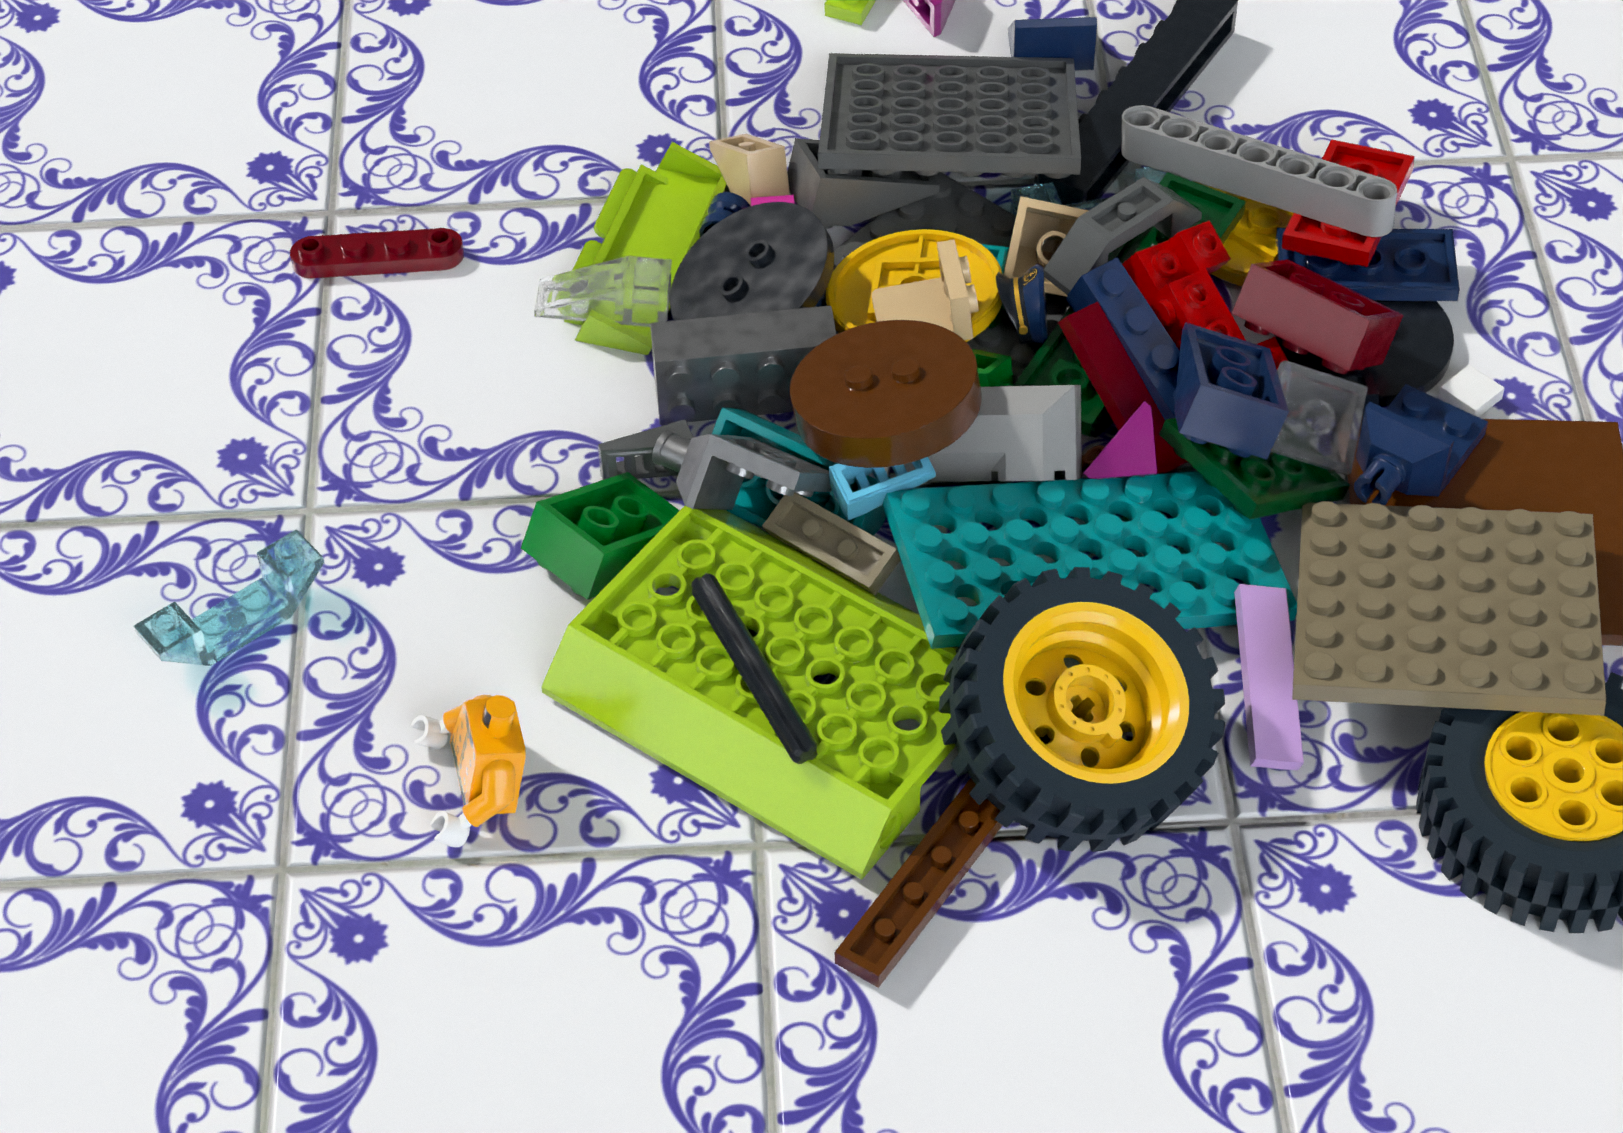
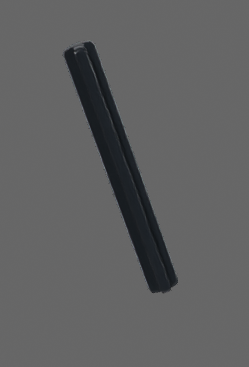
M706 573L702 577H696L691 583L693 588L692 595L790 758L797 764L813 760L817 756V742L720 583L710 573Z

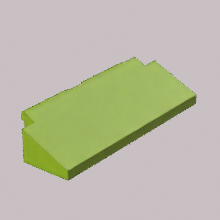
M671 142L656 171L642 164L637 172L630 168L621 170L594 224L595 233L603 238V241L600 243L595 240H589L585 243L557 300L558 307L567 313L564 322L582 325L575 341L643 355L649 354L652 349L650 323L665 321L671 308L670 292L677 269L687 252L700 238L699 230L705 217L708 215V209L714 196L723 193L727 185L717 165Z

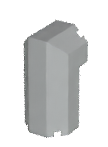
M1081 385L981 387V407L970 428L954 443L928 457L936 472V477L928 481H1051L1054 478H1065V480L1082 479ZM912 462L904 464L907 472L915 470ZM895 472L890 473L891 478L896 477Z

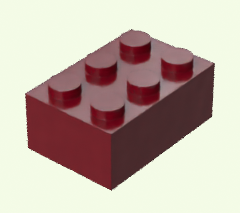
M1288 259L1251 264L1231 313L1244 319V326L1247 329L1261 335L1272 333L1284 339L1282 345L1287 349L1305 355L1311 352L1323 358L1321 364L1324 367L1342 374H1346L1347 371L1364 370L1366 367L1383 364L1403 317V314Z

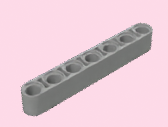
M1133 106L1126 109L1122 114L1121 151L1125 159L1166 173L1169 172L1191 181L1361 235L1381 237L1393 230L1397 188L1393 182L1385 178L1150 106Z

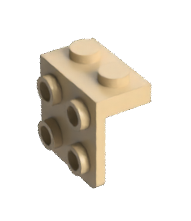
M955 239L937 242L940 278L878 288L871 294L876 322L887 320L923 321L947 328L964 340L973 339L971 313L979 311L974 284L966 286V284L971 283L969 262L967 256H958Z

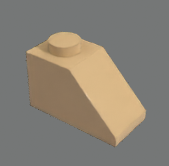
M749 134L709 141L710 151L730 192L743 197L750 206L751 198L790 195L785 146Z

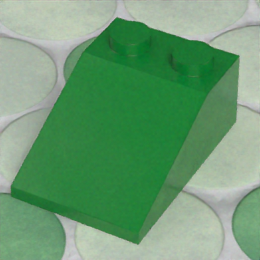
M629 472L537 501L521 549L537 560V563L542 568L551 571L568 584L573 592L589 600L596 597L680 510Z

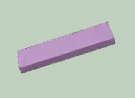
M1239 584L1234 595L1250 766L1298 771L1303 765L1304 760L1298 701L1292 700L1294 662L1286 588Z

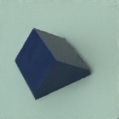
M1097 17L1014 20L1008 27L1011 57L1074 58L1075 71L1094 70Z

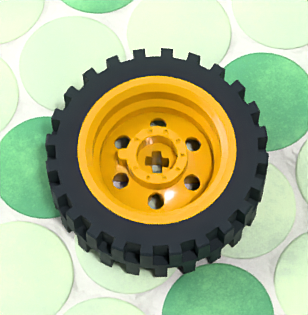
M1074 567L1065 579H1060L1057 569L1042 571L1032 586L1024 578L1013 584L1004 597L999 595L987 607L957 648V654L948 665L943 678L945 682L950 684L940 696L939 712L951 714V718L941 730L944 745L955 744L958 755L951 762V765L957 777L965 773L969 774L976 785L969 794L977 804L980 805L984 800L988 799L1000 810L995 820L1006 828L1013 821L1028 828L1025 839L1039 844L1046 836L1058 838V850L1072 852L1082 841H1089L1092 852L1104 851L1118 838H1120L1123 845H1127L1139 839L1148 829L1153 831L1203 782L1201 777L1213 767L1219 754L1211 748L1224 736L1225 721L1214 719V715L1225 705L1224 689H1213L1210 680L1219 670L1213 657L1203 659L1197 649V646L1204 640L1197 629L1194 627L1186 632L1176 621L1181 611L1171 602L1163 609L1152 601L1150 596L1154 590L1140 583L1135 590L1121 585V574L1107 571L1101 580L1090 578L1089 567ZM1064 658H1073L1080 664L1068 668L1064 664ZM1124 732H1132V741L1124 740L1121 737ZM1047 734L1050 741L1048 744H1044L1039 737H1044Z

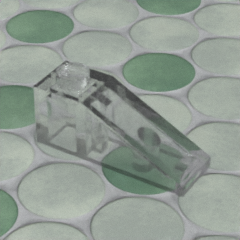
M625 256L542 278L539 280L534 317L585 321L593 309L622 325L650 327V323L666 322L668 320L671 295L672 260Z

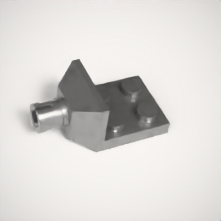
M665 430L657 439L652 453L653 463L665 466L679 473L676 484L684 505L692 509L733 510L744 477L752 479L754 475L768 479L767 488L787 496H793L795 492L803 496L812 497L814 491H832L828 470L751 437L708 434L693 437L689 440L679 436L676 432Z

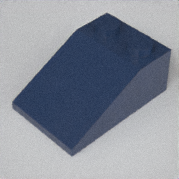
M1185 322L1181 335L1174 408L1179 433L1198 444L1211 442L1224 446L1233 454L1241 457L1253 455L1267 460L1289 413L1270 348Z

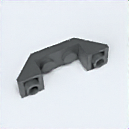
M1142 177L1078 217L1044 268V277L1068 295L1082 275L1107 263L1109 253L1150 227L1154 226L1170 239L1176 233L1187 229L1201 220L1202 212L1173 190Z

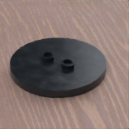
M762 203L731 214L704 233L690 248L680 263L670 292V307L674 321L815 307L826 290L833 271L834 247L830 234L814 213L794 203Z
M1374 300L1403 314L1383 364L1364 368V370H1370L1378 389L1379 406H1389L1405 384L1427 393L1438 384L1446 373L1452 356L1454 334L1447 314L1437 301ZM1273 334L1296 375L1335 373V371L1321 364L1323 358L1311 352L1305 355L1291 351L1282 345L1284 339Z

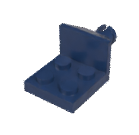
M1405 384L1387 409L1369 402L1365 407L1356 459L1363 471V474L1354 483L1356 495L1361 501L1367 503L1371 495L1376 490H1379L1372 503L1384 506L1390 500L1395 490L1406 495L1439 497L1485 435L1488 421Z

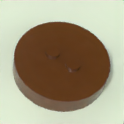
M916 320L878 321L838 333L823 341L803 358L797 366L790 383V397L795 421L804 443L825 459L853 467L882 468L918 461L943 450L958 440L970 428L979 413L982 402L976 358L968 343L947 328Z

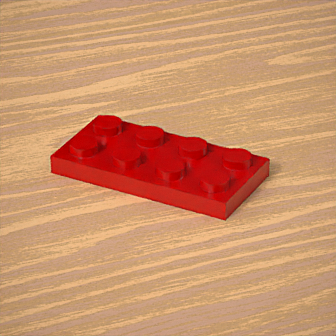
M1331 139L1322 159L1393 182L1397 188V206L1413 172L1415 156ZM1293 213L1283 233L1282 249L1296 251L1306 256L1314 255L1338 260L1348 265L1368 267L1381 237L1361 235Z

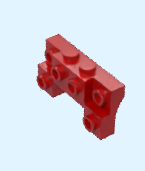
M1210 221L1182 230L1168 241L1138 251L1122 264L1179 351L1182 329L1185 322L1246 341L1209 275L1231 260ZM1275 337L1257 344L1270 348L1279 377L1296 375Z

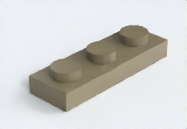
M795 492L793 496L784 495L762 525L769 535L873 595L877 594L901 560L896 548Z

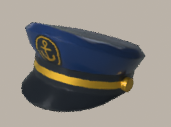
M1035 264L1022 277L1011 279L998 272L996 275L998 293L1010 320L1017 330L1020 343L1035 342L1043 345L1048 338L1043 267Z

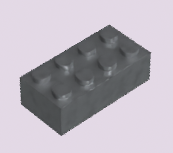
M820 306L650 323L655 390L660 425L686 420V422L718 419L722 407L742 409L755 415L794 412L790 397L792 376L799 363L810 351L823 341L836 335L832 307Z

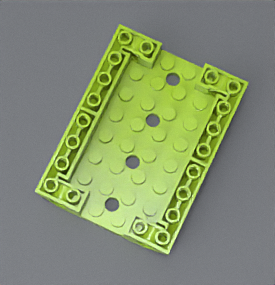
M684 506L568 624L541 689L543 694L862 880L920 812L921 786L956 746L955 744L944 745L941 730L951 718V714L939 712L940 696L950 684L945 682L943 678L948 665L957 654L956 650L958 647L931 649L918 613L879 592L873 595L727 510L692 509ZM706 573L714 575L746 628L758 633L753 637L754 641L817 742V756L813 760L797 764L790 758L692 595L693 588L691 583L696 577H702ZM671 586L679 589L677 593L669 596H663L655 592L659 588ZM828 673L838 678L831 684H819L813 680L817 675ZM913 719L920 726L914 730L907 731L899 729L895 726V723L897 721Z

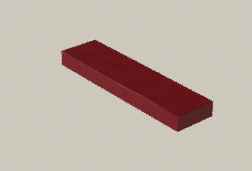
M1098 301L1058 322L1059 326L1118 430L1124 426L1144 401L1152 407L1157 474L1168 473L1188 462L1176 455L1173 447L1159 435L1165 420Z

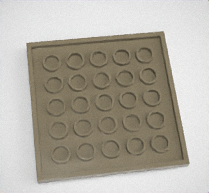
M1329 501L1303 505L1292 700L1604 716L1606 691L1593 514H1580L1573 511L1561 513L1530 512L1523 509L1512 511L1481 510L1474 507L1463 509L1432 508L1426 505L1414 507L1384 506L1377 503L1366 505L1335 504Z

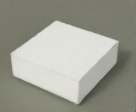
M1469 364L1440 387L1438 398L1480 417L1502 399L1505 388Z

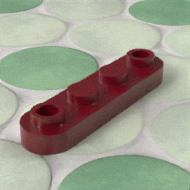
M436 228L307 236L292 245L290 257L294 272L301 277L311 279L448 270L461 263L464 258V249L459 233L452 229Z

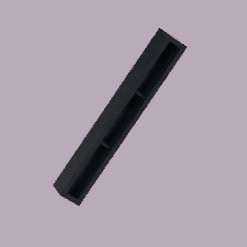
M1177 0L1166 20L1158 22L1151 38L1146 43H1141L1138 46L1132 61L1127 66H1122L1119 69L1112 85L1107 90L1103 89L1099 93L1092 109L1079 117L1080 175L1070 174L1066 178L1056 179L1045 174H1035L1034 185L1037 186L1036 200L1091 210L1130 162L1125 159L1121 151L1123 112L1130 107L1139 105L1170 112L1234 33L1238 0Z

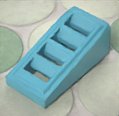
M926 457L912 462L915 470L907 472L904 464L892 466L896 477L889 479L884 467L864 468L839 463L830 466V486L846 520L859 517L881 506L886 493L913 489L936 477V472L929 458ZM871 473L874 474L878 482L872 486L866 477ZM856 482L859 491L852 493L849 485Z

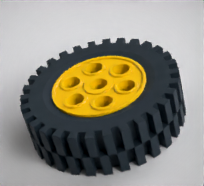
M1611 672L1607 682H1605L1606 705L1604 716L1445 707L1441 710L1439 722L1435 721L1431 732L1418 786L1416 812L1421 813L1419 829L1422 837L1430 836L1427 850L1432 859L1444 856L1441 872L1449 881L1462 874L1464 877L1460 891L1470 899L1480 890L1487 894L1483 907L1486 910L1497 915L1503 904L1514 909L1510 921L1525 926L1528 914L1541 917L1539 930L1550 932L1555 931L1558 920L1568 921L1569 933H1584L1589 919H1594L1598 932L1611 930L1617 914L1623 921V689H1621L1623 676Z

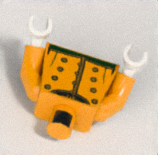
M480 695L445 712L442 720L419 715L412 721V728L424 731L422 737L416 739L414 744L440 749L446 744L449 733L452 734L450 744L464 804L462 807L463 813L459 817L444 811L435 815L431 821V828L440 831L434 838L436 841L450 847H460L466 842L471 825L479 827L496 814L516 812L526 759V749L513 700L502 695Z

